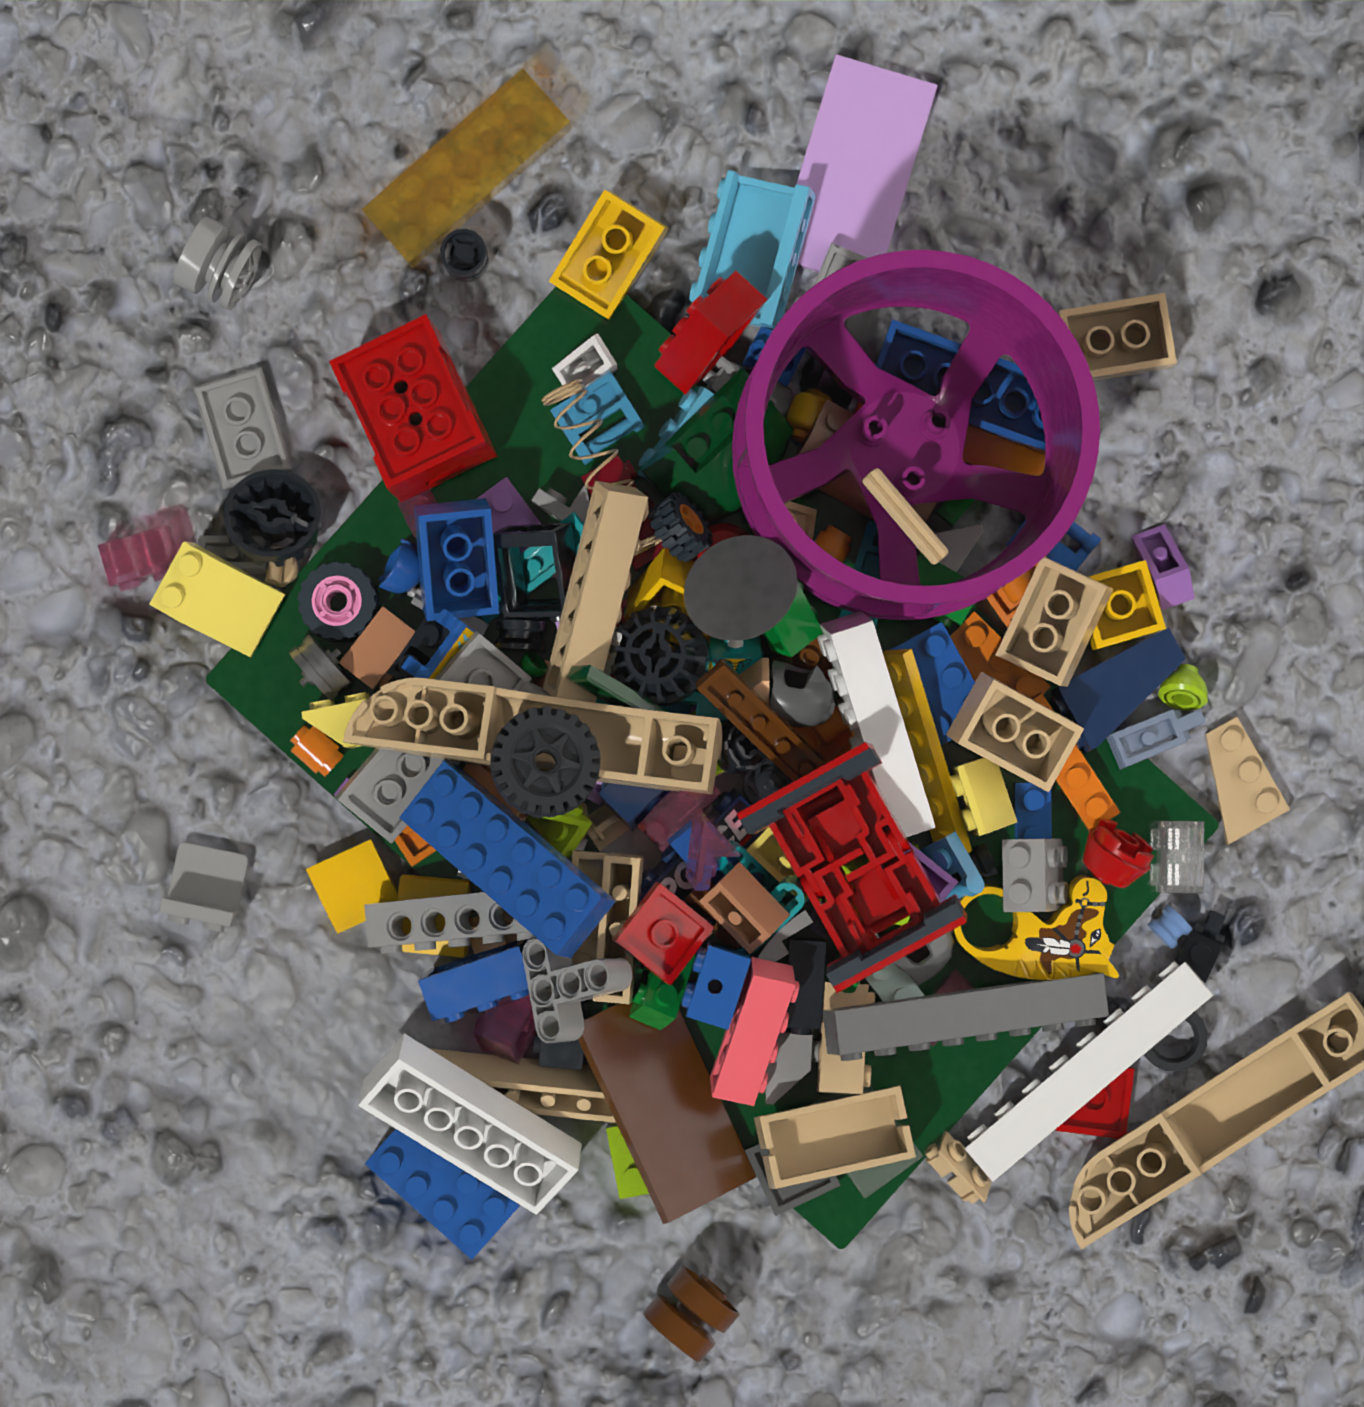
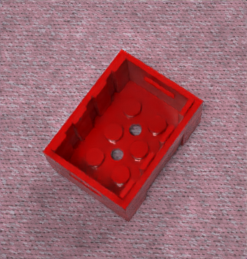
M427 314L329 361L342 392L351 400L375 453L373 459L386 488L401 503L497 457V453L445 341ZM401 381L408 384L407 391L402 394L396 393V384ZM414 413L422 415V422L417 426L410 424V417Z

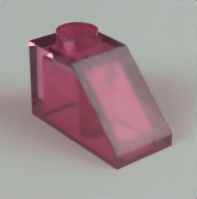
M715 786L713 794L681 790L680 792L670 791L650 811L638 827L663 852L670 846L667 839L703 811L704 813L719 797L721 792Z
M530 995L517 1000H512L511 996L498 1001L499 1005L486 1010L484 1015L477 1019L473 1035L482 1051L519 1064L536 1031Z

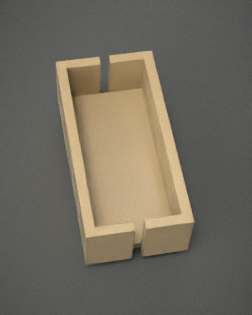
M892 1086L754 1117L760 1148L768 1149L769 1155L762 1156L769 1188L778 1189L916 1158L909 1125L895 1126L894 1120L907 1118L901 1087Z

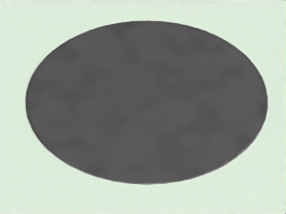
M742 535L720 541L707 549L696 560L689 571L684 587V602L687 613L701 631L717 639L740 641L759 636L779 623L790 609L797 590L796 569L788 553L777 543L767 538Z

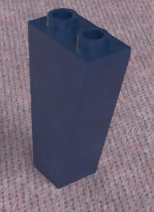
M1168 627L1072 678L1068 687L1057 686L1051 690L1053 698H1051L1052 706L1057 713L1084 728L1076 745L1078 749L1082 748L1085 754L1098 747L1186 658Z

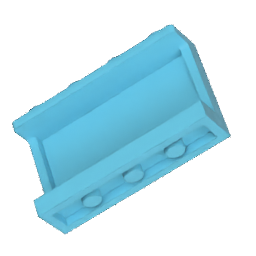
M728 170L726 179L722 178L718 186L717 198L720 199L716 213L713 212L709 219L708 233L711 235L708 246H704L699 256L701 272L698 281H694L691 286L689 300L693 303L700 295L703 298L708 297L709 295L706 291L720 276L726 280L734 271H737L768 299L749 325L774 330L785 313L816 194L807 186L796 184L795 188L741 176L736 171Z

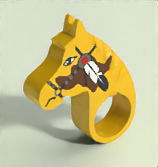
M1079 875L1070 882L1068 886V902L1063 904L1059 911H1054L1047 921H1041L1032 912H1013V925L1011 929L1013 934L1002 946L1000 944L986 948L974 946L965 939L961 926L954 929L956 941L978 961L996 971L1015 977L1034 980H1055L1090 975L1096 972L1104 973V975L1112 978L1119 977L1118 972L1109 961L1114 944L1109 942L1108 935L1103 928L1107 892L1103 884L1091 876ZM984 883V889L981 893L972 897L966 895L959 900L965 908L971 900L980 895L996 894L1003 897V888L994 884Z

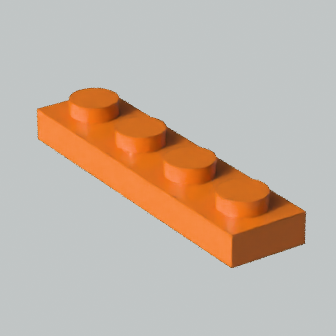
M1041 692L1031 698L1053 710ZM1075 745L1056 782L1087 829L1090 830L1091 828H1096L1101 819L1110 820L1119 814L1120 811L1081 751L1077 748V745Z

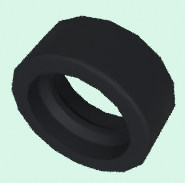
M1195 1011L1185 1019L1191 1025L1194 1033V1042L1191 1049L1184 1056L1167 1058L1160 1055L1153 1046L1144 1054L1151 1064L1165 1071L1180 1072L1191 1068L1202 1058L1207 1047L1208 1032L1203 1020Z

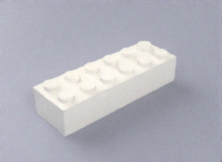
M862 611L820 624L823 634L817 636L823 656H827L829 662L832 663L833 669L828 670V675L834 691H838L844 702L838 704L844 724H848L850 731H853L854 737L849 738L851 750L864 742L872 743L883 763L869 772L906 837L936 828L873 620Z
M405 1033L363 1080L358 1106L536 1215L579 1170L582 1143Z

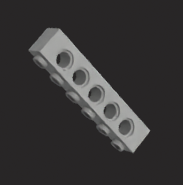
M484 892L364 905L368 948H381V954L403 952L402 945L414 944L415 951L436 949V942L448 941L449 947L470 946V938L482 937L483 944L504 942V935L516 934L517 941L537 939L515 919L508 926L503 919L504 909ZM473 910H476L480 917V922L475 929L469 923V916ZM440 913L446 921L442 932H439L435 925V920ZM406 917L410 919L412 924L408 935H405L402 931V922Z

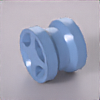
M1168 904L1162 909V915L1158 919H1152L1147 924L1170 949H1174L1177 946V940L1182 935H1188L1193 930L1183 917Z

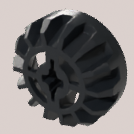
M269 469L250 474L233 487L224 505L223 516L229 542L233 543L237 553L242 558H253L254 563L259 566H263L264 562H274L276 567H282L287 559L294 557L296 561L301 560L307 548H314L317 543L318 532L322 530L321 507L315 490L305 479L289 471ZM250 527L259 530L260 535L266 540L264 547L253 539ZM286 538L294 539L284 547L271 548L272 543L281 542Z
M657 605L650 606L649 609L631 613L630 618L615 630V632L622 634V639L619 646L610 645L609 653L617 652L614 664L610 666L612 674L616 677L617 681L637 692L642 699L645 697L659 706L681 702L697 690L695 682L708 671L710 651L706 636L688 615L678 609ZM653 629L652 637L645 640L641 648L632 647L634 641L641 633ZM671 633L678 640L681 653H677L675 647L670 644ZM660 647L661 650L666 652L665 658H659L657 664V661L651 658L652 652H658ZM631 653L640 654L642 663L647 667L646 677L640 674L634 667ZM677 659H680L677 667L669 675L665 676V673L672 670L676 665Z

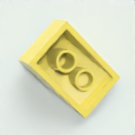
M183 541L149 605L175 620L252 657L286 594L196 543Z

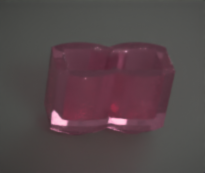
M167 525L98 545L108 584L113 588L119 587L120 592L141 587L140 580L153 577L154 582L162 581L177 554L171 527Z

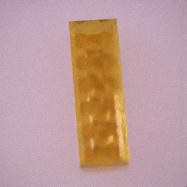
M522 68L363 207L362 211L372 225L409 267L413 269L436 249L450 232L460 228L571 130V123Z

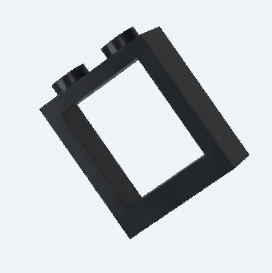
M571 523L507 525L494 532L495 564L504 618L536 621L540 617H550V621L559 622L576 559ZM552 546L559 599H527L519 547Z
M788 937L787 951L789 954L786 955V964L793 966L795 981H799V992L795 1003H789L787 1027H790L791 1034L813 1035V1029H821L826 941L814 938Z

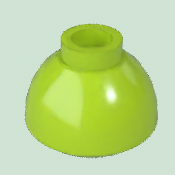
M1180 664L1177 667V671L1172 672L1161 683L1158 691L1159 698L1167 706L1181 711L1197 710L1208 702L1207 686L1203 678L1198 675L1197 667L1191 664Z

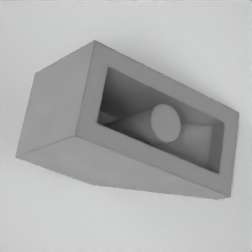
M790 1031L779 1033L776 1041L778 1042L776 1060L773 1064L769 1063L766 1070L768 1080L765 1089V1104L773 1105L811 1071V1062H818L819 1041L812 1040L813 1035L791 1034Z

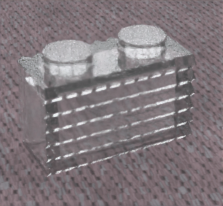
M1157 821V828H1151L1150 835L1151 847L1157 850V864H1151L1150 869L1151 885H1157L1156 892L1204 894V821Z

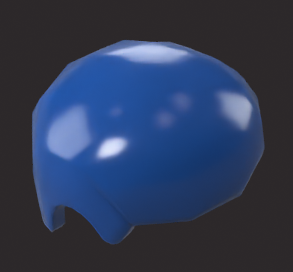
M406 539L400 540L402 545L398 546L390 555L385 566L384 576L379 578L380 588L398 594L412 590L420 582L417 545Z

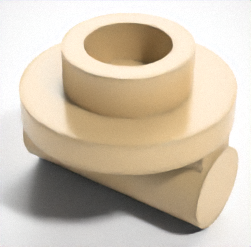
M293 557L285 560L282 567H276L274 562H268L265 582L279 588L292 583L298 574L296 559Z

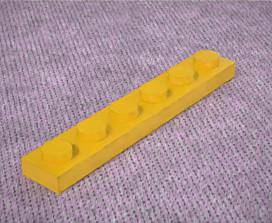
M912 649L886 650L883 652V656L936 827L929 830L932 841L935 842L956 831L966 851L969 853L972 851L913 651Z

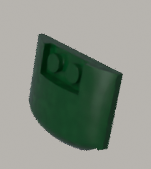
M742 368L640 468L665 498L673 492H679L681 496H687L689 503L693 501L696 504L695 509L698 512L701 510L704 515L702 517L703 520L708 521L709 524L727 517L742 507L736 490L732 465L733 425L739 400L745 383L749 378L747 372ZM769 400L764 416L763 429L768 465H772L782 461L794 429Z

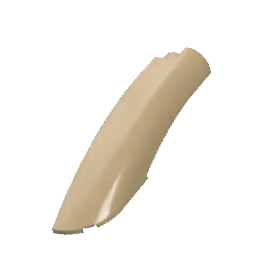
M405 678L380 687L381 689L369 699L363 700L353 713L343 739L344 743L490 766L494 741L508 721L528 709L551 706L553 709L561 708L571 715L575 714L578 716L579 720L583 724L586 723L592 735L595 736L601 757L598 782L677 792L681 790L713 794L717 761L721 760L722 726L718 718L614 706L496 688L495 686L427 678ZM543 753L536 756L535 763L540 770L550 771L555 768V760L551 755Z
M1347 992L1094 1155L1077 1176L1069 1205L1070 1224L1080 1249L1085 1248L1202 1175V1173L1267 1130L1364 1070V1008L1354 995Z

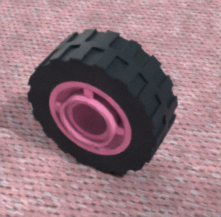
M338 561L331 562L332 564L328 565L324 563L315 571L312 570L308 574V578L305 581L303 580L301 592L298 593L297 599L299 600V613L302 615L304 624L321 638L338 643L339 641H353L352 639L359 637L379 612L377 610L378 605H380V598L377 595L378 590L371 578L358 567ZM337 593H345L347 597V605L341 611H333L330 606L332 597Z

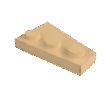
M1234 717L1204 734L1218 796L1219 811L1225 831L1226 845L1231 844L1290 810L1238 717Z

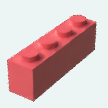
M751 957L729 1030L725 1031L710 1076L712 1097L754 1106L758 1093H764L768 1080V1073L766 1072L768 1064H773L777 1057L778 1042L776 1041L779 1033H784L788 1025L789 1013L787 1009L789 1003H795L799 992V981H795L793 966Z

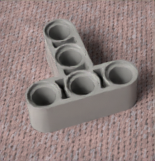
M538 939L527 941L523 948V963L538 1037L545 1043L567 1042L579 1039L584 1031L581 1001L623 991L629 987L633 978L631 966L623 958L598 959L573 965L572 958L555 955Z

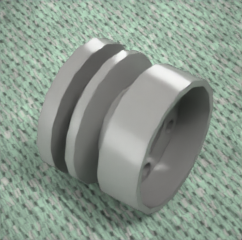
M206 216L195 227L182 251L175 270L174 283L194 294H198L207 283H210L207 299L215 303L221 297V307L230 311L249 289L258 269L263 245L254 239L246 245L247 237L242 233L237 234L229 245L226 244L229 228Z

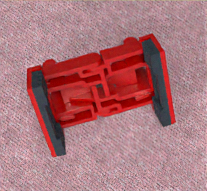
M869 742L862 743L737 813L748 834H756L770 827L796 876L800 878L806 894L842 956L827 964L826 976L836 993L967 922V912L956 894L941 901L869 771L883 762L872 743ZM838 786V788H836L835 790H833V791L827 793L826 795H824V796L818 798L817 800H815V801L809 803L808 805L804 806L806 803H808V802L814 800L815 798H817V797L823 795L824 793H826V792H828V791H830V790H832L833 788H835V787ZM865 852L870 862L846 875L842 865L861 856ZM908 916L911 917V921L877 939V933Z

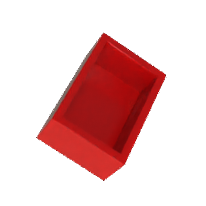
M734 271L726 280L720 276L706 291L709 295L708 297L703 298L701 295L697 297L686 310L690 316L685 315L673 328L672 331L676 336L672 334L658 349L662 355L654 367L685 395L714 368L721 356L725 358L768 300L737 271Z

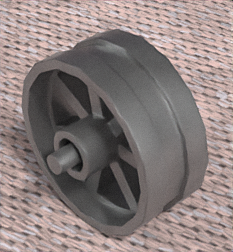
M308 634L299 646H295L289 651L290 656L303 670L301 672L303 678L299 682L303 687L308 682L312 686L315 684L332 701L341 689L348 687L352 682L337 665L339 663L337 657L341 652L337 648L332 653L329 649L325 651Z

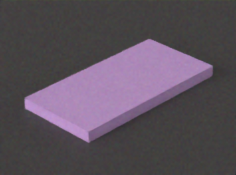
M837 54L835 55L797 180L798 185L810 187L816 194L798 267L819 273L831 243L867 258L887 253L938 85Z

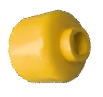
M807 389L805 393H798L793 397L785 416L787 422L794 429L791 438L800 443L805 439L826 400L832 401L828 395L814 389Z

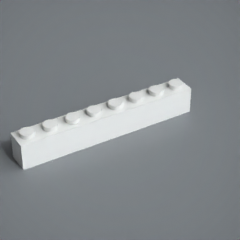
M1174 961L1159 974L1163 981L1154 989H1151L1148 985L1143 987L1131 998L1135 1005L1124 1013L1120 1008L1103 1021L1108 1028L1098 1036L1093 1031L1076 1044L1080 1051L1075 1056L1069 1059L1066 1055H1063L1049 1067L1053 1073L1042 1083L1037 1077L1022 1090V1093L1026 1096L1016 1106L1010 1100L994 1114L998 1118L997 1122L990 1128L982 1124L967 1137L971 1144L965 1150L992 1182L1214 995L1186 962L1179 966Z

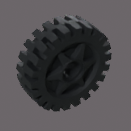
M551 706L535 707L514 716L498 733L490 757L491 776L500 796L502 795L505 802L511 807L513 806L523 814L532 815V817L552 818L564 815L577 808L590 795L599 776L600 750H598L597 740L590 732V728L586 723L583 724L575 714L571 715L564 709H553ZM543 753L551 755L555 760V768L550 771L540 770L535 763L536 756Z

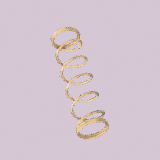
M577 379L548 393L541 401L543 405L548 406L569 396L582 393L559 413L555 419L554 427L567 430L598 423L574 444L569 454L570 458L583 460L613 453L587 478L585 487L593 490L594 486H589L588 482L618 454L619 450L612 449L592 455L573 456L572 453L575 448L603 423L602 419H597L571 426L557 425V421L588 392L587 389H581L584 387L583 380ZM628 479L612 484L622 485L629 483L627 486L631 487L634 484V480ZM653 535L640 541L639 550L636 555L655 546L662 540L660 538L657 539Z

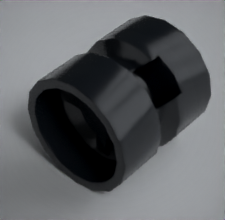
M466 228L456 229L450 232L442 241L440 247L441 260L448 274L454 279L462 282L474 281L480 278L487 270L489 263L488 251L482 237L475 231Z

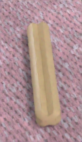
M876 468L864 477L863 484L930 563L937 564L948 554V549L882 471Z

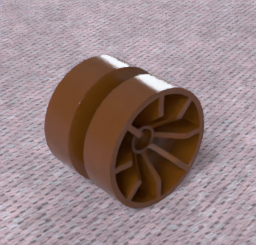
M682 1265L667 1283L670 1291L679 1300L677 1304L671 1299L658 1294L644 1310L643 1315L678 1349L695 1361L701 1362L716 1344L704 1326L707 1324L713 1329L725 1333L739 1317L740 1313L727 1300L728 1296L716 1284L701 1274L699 1276L688 1267Z

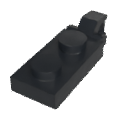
M1214 910L1209 911L1203 926L1198 923L1194 924L1193 930L1186 935L1175 958V962L1179 966L1186 962L1204 983H1206L1225 939V936L1219 934L1226 916Z

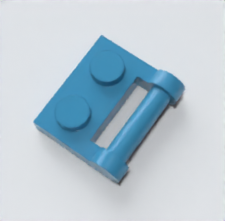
M611 372L584 388L588 390L587 394L569 408L557 421L560 426H571L597 419L605 420L619 410H622L626 419L588 443L584 444L582 441L575 448L578 456L599 453L633 430L637 433L645 428L642 420ZM582 393L573 395L551 409L550 411L556 419L559 413ZM598 423L563 430L572 446H574L580 439L579 435ZM589 458L583 459L581 461L584 465H586L594 459Z
M956 831L920 849L924 855L949 875L958 872L962 878L961 882L955 885L945 899L954 894L959 899L966 895L972 897L983 891L984 881Z

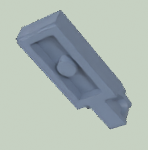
M1172 709L1110 734L1107 737V741L1121 770L1186 743L1187 740L1191 739L1188 730L1206 723L1201 709L1183 717L1179 709Z

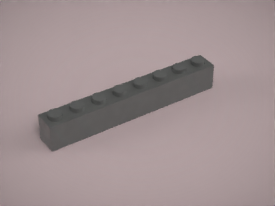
M1093 973L1055 980H1033L822 1010L827 1054L840 1055L841 1061L862 1059V1052L873 1050L875 1056L892 1055L897 1053L896 1047L908 1046L909 1051L930 1049V1042L942 1041V1046L964 1044V1037L975 1036L976 1041L998 1039L997 1032L1009 1031V1036L1031 1034L1030 1028L1042 1026L1043 1032L1063 1030V1023L1075 1021V1027L1091 1026L1097 1024L1096 1018L1109 1016L1104 973Z

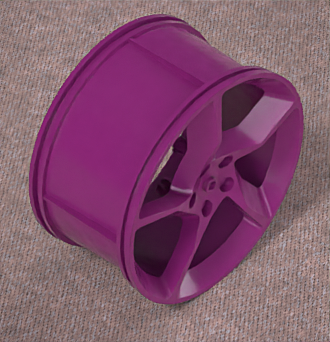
M902 250L879 254L857 261L835 271L815 284L791 306L771 332L759 355L758 361L745 383L738 403L732 437L733 474L744 515L755 536L764 537L777 543L788 553L794 563L797 578L803 583L804 589L837 608L851 613L862 611L868 617L887 620H921L962 610L984 600L1007 583L1030 570L1055 547L1076 519L1091 486L1099 454L1100 418L1095 384L1084 354L1066 323L1037 292L1010 273L970 256L935 250ZM918 307L939 311L967 322L970 329L943 375L935 396H932L877 368L844 325L845 320L852 315L873 309ZM805 347L840 387L861 403L863 407L819 448L768 465L763 429L766 408L782 372L798 351ZM1002 355H1009L1021 369L1040 409L1045 433L1046 455L1044 471L1039 476L985 465H968L963 461V450L972 398ZM878 468L911 506L929 502L976 499L1023 513L1026 517V522L1008 547L983 568L965 578L946 585L921 586L915 544L863 484V479L871 471ZM851 470L856 477L878 528L880 580L848 567L825 552L797 524L785 504L824 487Z

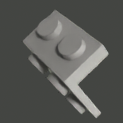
M1002 840L1004 912L1059 911L1061 906L1068 902L1069 898L1068 884L1063 882V867H1067L1068 851L1067 847L1062 845V840Z
M187 842L181 843L177 850L168 897L162 898L159 912L168 914L167 920L175 923L189 925L190 919L204 921L202 928L224 932L225 926H235L249 863L248 857L244 854Z

